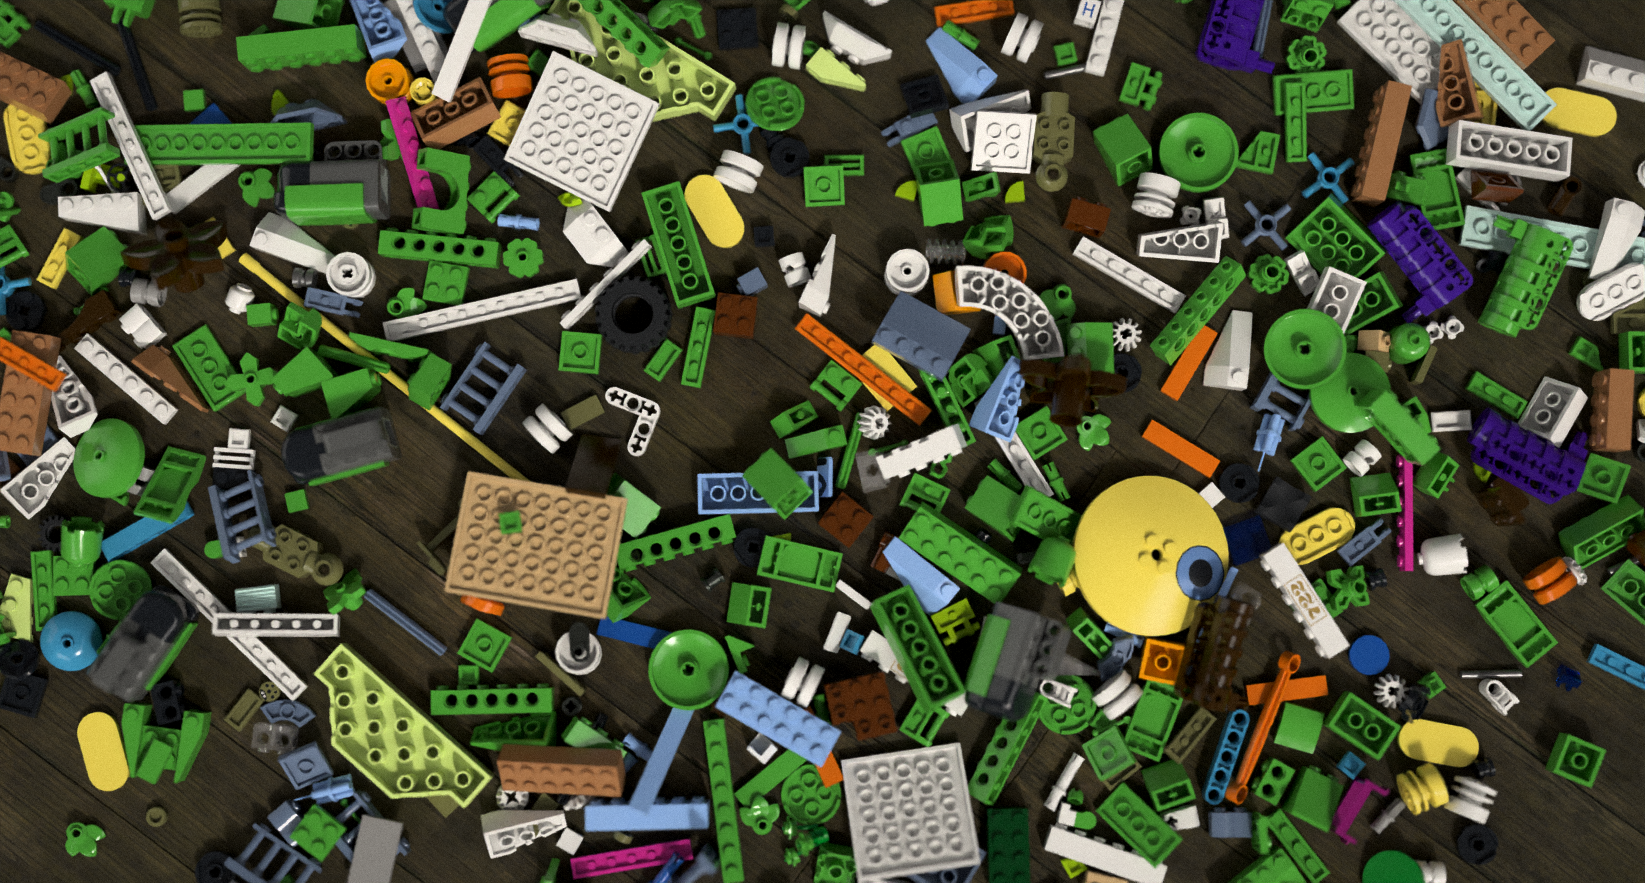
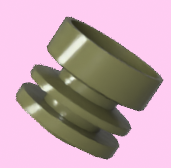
M177 0L178 13L183 15L179 19L181 24L180 33L182 35L205 38L217 36L223 32L222 18L217 15L221 13L220 0Z

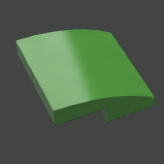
M1285 701L1279 717L1280 722L1273 738L1274 743L1313 754L1321 731L1324 712Z

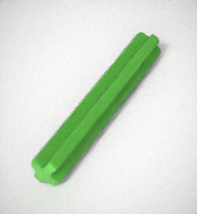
M320 345L318 349V354L321 356L369 368L377 372L387 374L391 368V365L387 362L330 346Z
M860 412L856 414L835 484L836 487L841 489L846 488L862 434L858 430L861 424L857 422L861 420Z

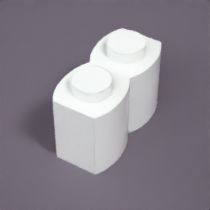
M138 303L119 318L122 323L121 328L127 334L131 333L135 338L133 340L134 343L141 349H147L152 345H156L167 335L146 308Z

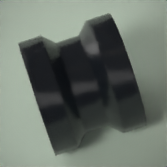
M764 129L760 133L761 137L765 138L768 148L773 147L778 141L785 138L779 131Z
M122 267L118 275L120 287L131 286L135 278H141L140 270H129Z
M1377 568L1374 572H1364V579L1370 591L1375 590L1379 586L1381 588L1387 587V579L1382 568Z
M1484 757L1481 761L1473 760L1472 769L1478 780L1484 779L1485 776L1493 777L1496 775L1495 767L1490 757Z

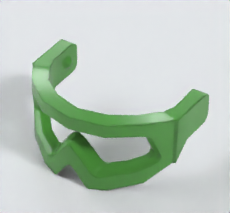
M949 453L947 459L940 461L943 467L940 474L934 471L936 463L934 464L933 462L929 475L938 479L942 478L948 471L946 463H950L953 456Z

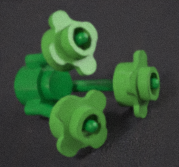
M787 816V822H783L782 830L788 836V840H791V836L797 835V830H811V832L805 835L803 832L798 833L799 837L796 840V847L799 851L796 852L794 847L786 848V853L783 854L784 861L788 865L792 864L795 867L800 862L799 855L807 856L809 850L820 846L821 843L827 842L829 837L825 826L818 827L817 823L797 826L796 820H790V817Z

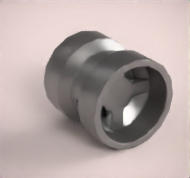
M295 268L292 275L293 287L301 288L306 286L307 288H315L317 284V271L315 269L305 271L302 268Z

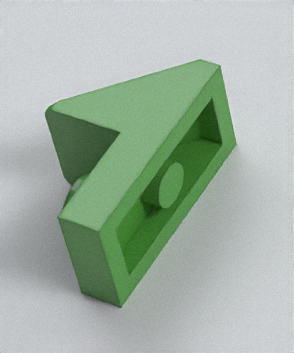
M997 172L962 182L966 202L984 197H995L1001 191Z
M732 635L725 636L739 673L747 672V667L750 666L746 654L742 656L741 652L755 645Z

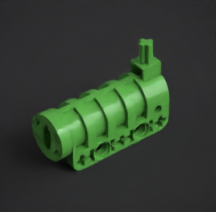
M1497 214L1492 225L1507 231L1505 236L1516 241L1478 323L1498 333L1516 338L1520 329L1531 330L1538 325L1572 253L1573 243L1570 239L1546 228L1529 224L1521 219L1510 220ZM1564 242H1565L1564 246L1567 247L1566 250H1563V244H1562V243H1564ZM1558 261L1559 267L1556 271H1553V268ZM1541 299L1542 303L1540 307L1535 308L1538 303V300Z

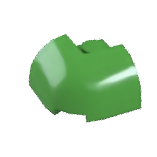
M661 0L649 10L648 19L651 26L664 29L668 25H674L680 19H692L703 8L697 0Z
M1010 215L984 218L985 222L976 227L971 226L963 240L966 250L977 258L988 259L991 252L998 253L1004 251L1006 246H1011L1014 232Z
M291 302L287 306L284 320L279 325L277 337L300 350L303 347L312 348L320 334L322 317L314 308L308 312Z
M972 353L965 355L949 369V385L955 398L963 408L987 391L995 381L985 368L988 363L980 356Z

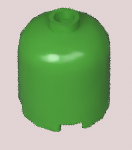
M1406 323L1388 331V333H1391L1389 358L1397 364H1408L1420 359L1427 353L1430 347L1429 333L1419 324Z
M71 517L69 522L63 520L60 550L62 557L76 567H85L87 564L95 562L101 553L105 524L102 521L98 523L92 522L90 517Z
M1063 536L1046 538L1037 549L1028 567V572H1035V578L1049 585H1053V582L1059 583V587H1064L1074 565L1076 551L1069 544V540Z

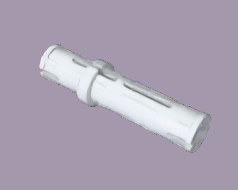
M1073 752L1057 783L1051 787L1053 790L1043 805L1055 811L1062 797L1066 796V790L1085 760L1084 758Z

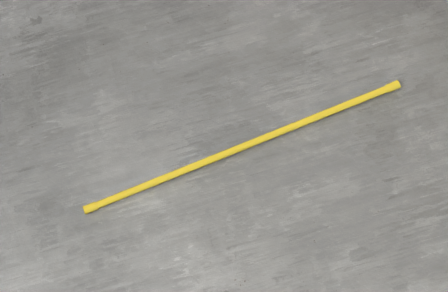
M244 253L240 257L239 262L259 276L287 300L308 312L311 310V308L303 307L304 300L263 268L249 254ZM319 312L322 317V328L355 354L378 360ZM389 369L387 374L379 372L409 396V384L391 369ZM435 404L430 411L425 409L511 479L531 482Z

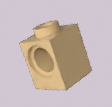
M1360 330L1357 350L1362 352L1368 350L1389 353L1391 333L1381 330Z

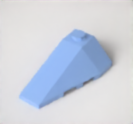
M350 0L374 63L378 60L394 58L407 41L401 22L379 0Z
M939 27L926 40L936 62H938L943 71L945 79H947L951 86L953 94L963 104L977 101L996 82L998 75L952 36L944 32L942 28Z
M1011 356L976 406L969 426L1010 443L1018 425L1019 417H1016L1017 410L1022 402V399H1019L1020 390L1024 387L1025 383L1019 375L1020 359Z
M896 536L893 537L882 551L901 580L904 587L910 585L921 608L929 616L946 606L960 588Z

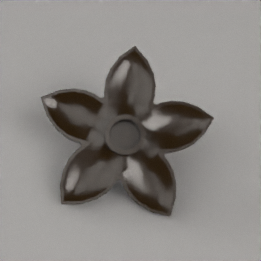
M163 217L154 228L156 239L137 242L120 252L125 265L137 270H149L153 284L159 291L173 286L177 292L189 293L200 289L204 285L205 278L203 274L224 271V264L218 247L226 240L228 230L225 220L203 222L186 229V226L180 220Z
M1081 353L1064 357L1060 365L1042 360H1021L1019 375L1024 381L1031 384L1030 402L1051 403L1049 419L1052 423L1059 426L1074 427L1082 423L1083 410L1094 413L1098 409L1100 397L1117 396L1126 391V377L1109 371L1091 370V361Z

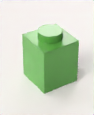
M274 304L246 305L249 326L277 325L279 311Z

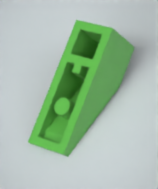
M843 425L785 439L789 459L847 446Z
M1081 607L1065 619L1071 630L1099 659L1104 658L1110 652L1112 641Z

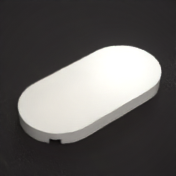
M1629 263L1586 285L1577 297L1578 312L1587 319L1599 321L1644 299L1645 265Z

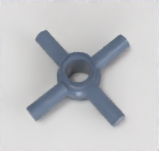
M1248 201L1244 206L1256 220L1255 230L1240 241L1241 244L1246 247L1260 235L1270 236L1281 250L1285 249L1288 245L1275 230L1277 228V221L1291 210L1290 206L1285 204L1272 216L1262 215L1253 203ZM1262 221L1269 223V230H1265L1262 227Z

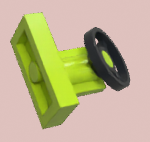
M122 163L113 166L101 164V169L105 173L107 182L112 189L127 191L133 187L135 183L133 175L130 186L126 188L124 184L127 180L126 174L130 171L128 165ZM116 166H124L127 169L124 171V169L118 168ZM95 167L83 172L81 189L95 193L97 184L108 186Z

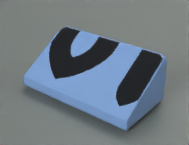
M818 458L819 498H831L833 458Z

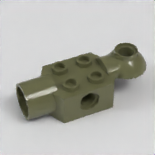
M1063 92L1043 93L1041 96V113L1037 114L1032 160L1040 164L1035 174L1038 185L1049 192L1058 191L1067 183L1068 172L1064 164L1071 161L1074 150L1075 117L1068 113L1069 94ZM1055 171L1057 178H1049L1047 172Z
M259 524L251 528L247 539L261 533ZM281 524L278 527L272 525L277 535L275 538L277 546L272 547L264 541L252 545V547L263 552L264 561L297 578H306L312 575L318 584L328 586L335 584L342 577L343 563L340 558L332 553H323V542L290 525ZM324 564H327L330 568L326 575L322 572Z

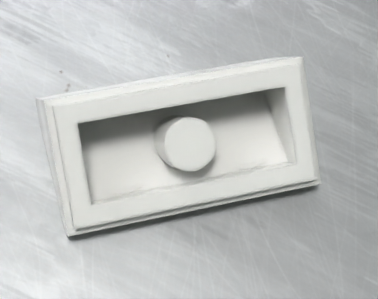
M839 611L836 613L823 647L825 650L838 653L851 616Z

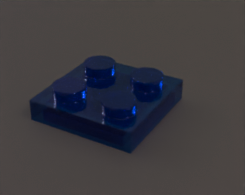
M1260 515L1223 528L1228 549L1235 566L1260 558L1259 555L1272 548Z

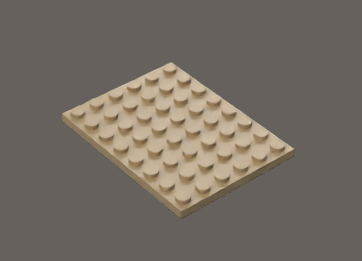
M468 471L445 592L606 619L628 499L607 495L606 499L565 493L566 488ZM520 511L523 532L502 535L499 514Z

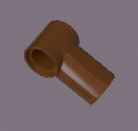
M885 531L879 543V549L870 565L871 567L883 573L887 572L890 563L882 551L896 535Z

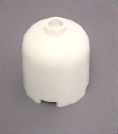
M1453 534L1425 540L1420 547V553H1417L1418 564L1423 566L1426 573L1434 576L1467 573V570L1464 568L1468 566L1466 547H1461L1460 540H1463L1462 535Z

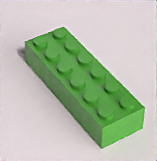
M355 24L236 37L238 61L251 70V72H262L263 69L271 68V70H281L286 66L300 68L304 64L319 66L323 62L338 64L341 63V60L357 62L361 58H366L365 39L363 33Z
M677 181L642 192L678 309L715 298L713 285L680 182Z
M924 502L921 503L898 538L993 603L1002 602L1022 572L1020 566Z
M910 585L874 600L870 609L924 713L927 714L966 693Z

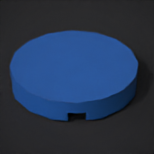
M1363 635L1356 638L1348 650V659L1351 666L1358 672L1365 675H1375L1382 672L1387 666L1389 649L1381 638L1373 635Z

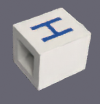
M1081 0L1074 24L1092 29L1101 1Z

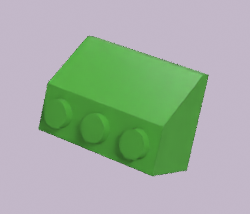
M1084 322L1067 324L1068 356L1081 353L1091 361V370L1115 373L1113 323Z

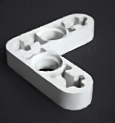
M611 387L605 395L607 402L639 415L627 448L633 456H641L646 451L660 416V407L651 400L617 387ZM618 391L617 394L623 398L624 394H627L624 399V406L620 405L622 403L621 400L615 399L613 402L610 393ZM631 398H636L639 402L638 407L635 409L628 407L627 403ZM642 401L646 402L644 406L648 408L654 405V409L657 411L656 414L652 413L651 416H648L649 412L644 409L640 413ZM643 423L648 424L650 427L649 432L645 435L639 432V426ZM637 434L641 438H646V441L641 440L640 446L642 450L634 453L632 444H637L638 438H635Z

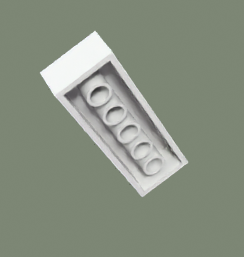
M1458 120L1449 126L1446 165L1559 182L1570 176L1573 138Z

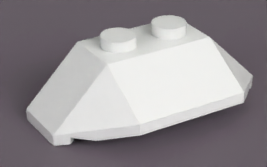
M827 11L823 12V22L829 46H831V50L835 53H843L848 56L849 61L854 64L860 63L861 65L890 59L892 56L891 49L851 27Z
M543 14L523 25L518 30L522 38L594 57L598 56L597 49L583 25L580 24L581 22L576 19L570 18L568 21L561 19V16L557 14Z
M581 198L582 204L567 207L563 233L587 264L615 268L618 265V260L624 254L628 255L629 253L594 206Z

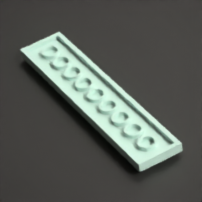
M1393 0L1440 48L1441 45L1462 39L1474 82L1523 130L1531 131L1557 105L1453 0Z
M1468 205L1464 208L1465 225L1461 226L1458 245L1510 254L1516 240L1505 236L1507 231L1492 225L1494 218L1498 214L1510 220L1521 219L1529 224L1546 228L1570 239L1573 243V250L1566 265L1586 269L1591 267L1599 229ZM1636 237L1617 269L1629 263L1645 265V238ZM1564 242V243H1562V244H1563V250H1566L1567 247L1564 246V244H1565V242Z

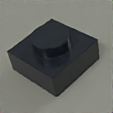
M773 226L754 227L755 248L775 246Z

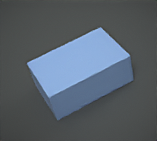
M995 316L992 334L1004 336L1006 323L1000 317Z

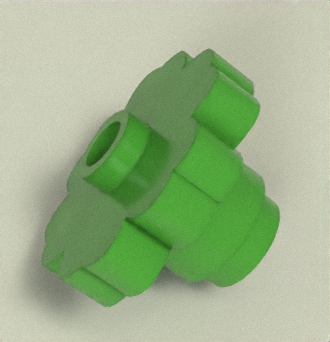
M1304 35L1300 40H1292L1291 44L1287 47L1289 54L1285 57V61L1289 69H1295L1296 74L1319 72L1325 64L1322 57L1326 55L1327 51L1322 42H1317L1316 37Z
M525 238L523 241L514 239L513 242L508 243L507 248L509 251L503 253V263L506 267H509L510 274L518 278H522L524 275L531 278L534 274L539 273V265L544 263V253L541 249H538V244L535 241ZM526 255V259L521 261V258Z
M1269 254L1256 258L1255 263L1249 266L1247 274L1248 278L1252 279L1251 287L1258 293L1265 291L1268 295L1279 292L1281 286L1288 282L1289 272L1285 270L1286 262L1279 256L1272 258Z

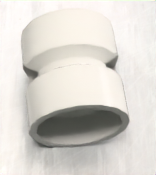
M802 252L788 255L779 260L782 272H786L784 277L788 287H794L812 279L809 269L804 267L806 261Z
M1364 439L1354 447L1355 451H1350L1342 459L1344 464L1360 477L1370 469L1369 465H1374L1381 458L1380 452Z
M1416 860L1424 872L1426 883H1445L1446 869L1443 862L1430 861L1427 864L1426 861Z

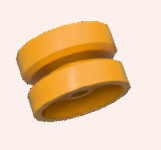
M388 58L378 60L371 65L365 81L368 91L374 98L387 106L385 101L406 97L407 103L412 99L410 86L415 78L404 65L395 59Z

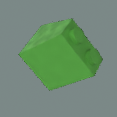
M278 0L273 18L285 25L302 30L337 26L344 0Z
M1128 114L1117 117L1114 121L1102 125L1093 131L1094 143L1118 187L1140 176L1141 173L1153 169L1151 146Z
M947 160L914 166L924 226H936L942 223H955L963 220L960 180L954 161Z
M103 226L65 252L66 268L93 296L100 292L102 287H106L119 274L122 267H127L123 262L120 252L128 246L122 245L118 241V236L115 232L109 231Z
M305 347L271 380L274 382V389L279 394L298 397L322 389V381L338 377L339 375L317 351Z
M364 368L322 381L321 385L331 419L359 411L381 392L380 385L383 383L380 374L369 368Z
M772 448L762 453L760 459L755 464L749 466L742 475L784 520L813 493L802 478Z
M616 472L613 474L607 495L628 499L623 530L638 539L639 536L645 534L651 520H655L658 517L661 507Z
M987 475L985 479L979 482L975 494L968 498L965 509L1012 542H1014L1022 528L1009 522L1021 496Z
M1312 765L1309 768L1302 766L1281 809L1328 832L1343 785L1338 783V778L1330 774L1327 777L1321 775V770Z

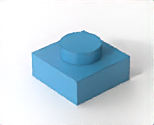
M847 629L839 647L858 655L865 637Z
M1347 751L1336 767L1354 780L1366 764L1351 751Z

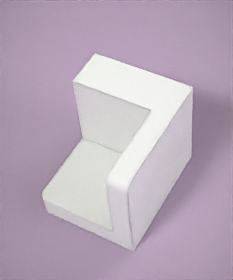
M758 733L746 749L765 765L777 751L778 747L766 736Z

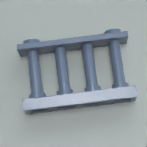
M486 342L476 348L474 352L476 354L451 392L449 394L446 393L440 402L442 403L441 409L447 411L451 407L472 421L475 426L473 430L480 435L485 433L527 371L519 364L516 367H511L490 353L488 350L491 345ZM483 358L507 373L508 378L505 383H499L477 368ZM472 374L496 389L497 394L494 399L489 400L466 384ZM460 391H463L485 406L486 411L482 416H477L455 401Z
M1270 371L1250 408L1256 412L1266 408L1280 415L1285 420L1291 422L1288 430L1295 431L1300 429L1305 421L1303 416L1310 406L1309 393L1304 399L1280 385L1278 379ZM1276 391L1299 404L1301 407L1296 416L1270 402L1268 398L1270 393Z
M251 469L247 471L249 481L225 491L216 485L208 487L223 558L233 564L241 561L239 555L241 550L264 541L272 547L277 546L275 540L277 535L272 527L263 489L264 480L260 474L255 473ZM249 489L252 490V499L229 508L228 500L230 497ZM255 506L257 516L236 525L232 524L231 518L233 515ZM256 524L260 525V534L239 543L236 542L235 536L237 532Z
M361 790L352 794L357 800L336 817L342 823L363 806L370 816L384 818L370 802L371 797ZM361 823L348 834H343L336 843L337 847L351 863L355 851L353 840L359 834ZM400 837L397 854L402 852L405 856L412 850L409 848L410 843L404 837Z
M255 823L252 826L257 833L241 855L234 860L229 857L224 863L227 868L249 883H266L261 879L263 876L262 872L279 849L282 848L291 855L274 878L267 883H280L297 859L306 864L307 867L295 883H305L314 870L319 874L322 872V869L319 867L321 865L320 862L312 857L307 859L270 834L271 829L262 823L260 826ZM266 837L274 844L255 869L247 870L244 868L246 860L261 840Z
M707 843L702 847L697 857V862L680 877L674 873L668 883H692L702 873L708 872L711 875L717 870L721 858L710 844Z

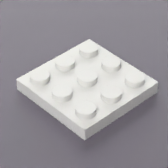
M977 110L971 170L1030 173L1037 115L1035 113Z

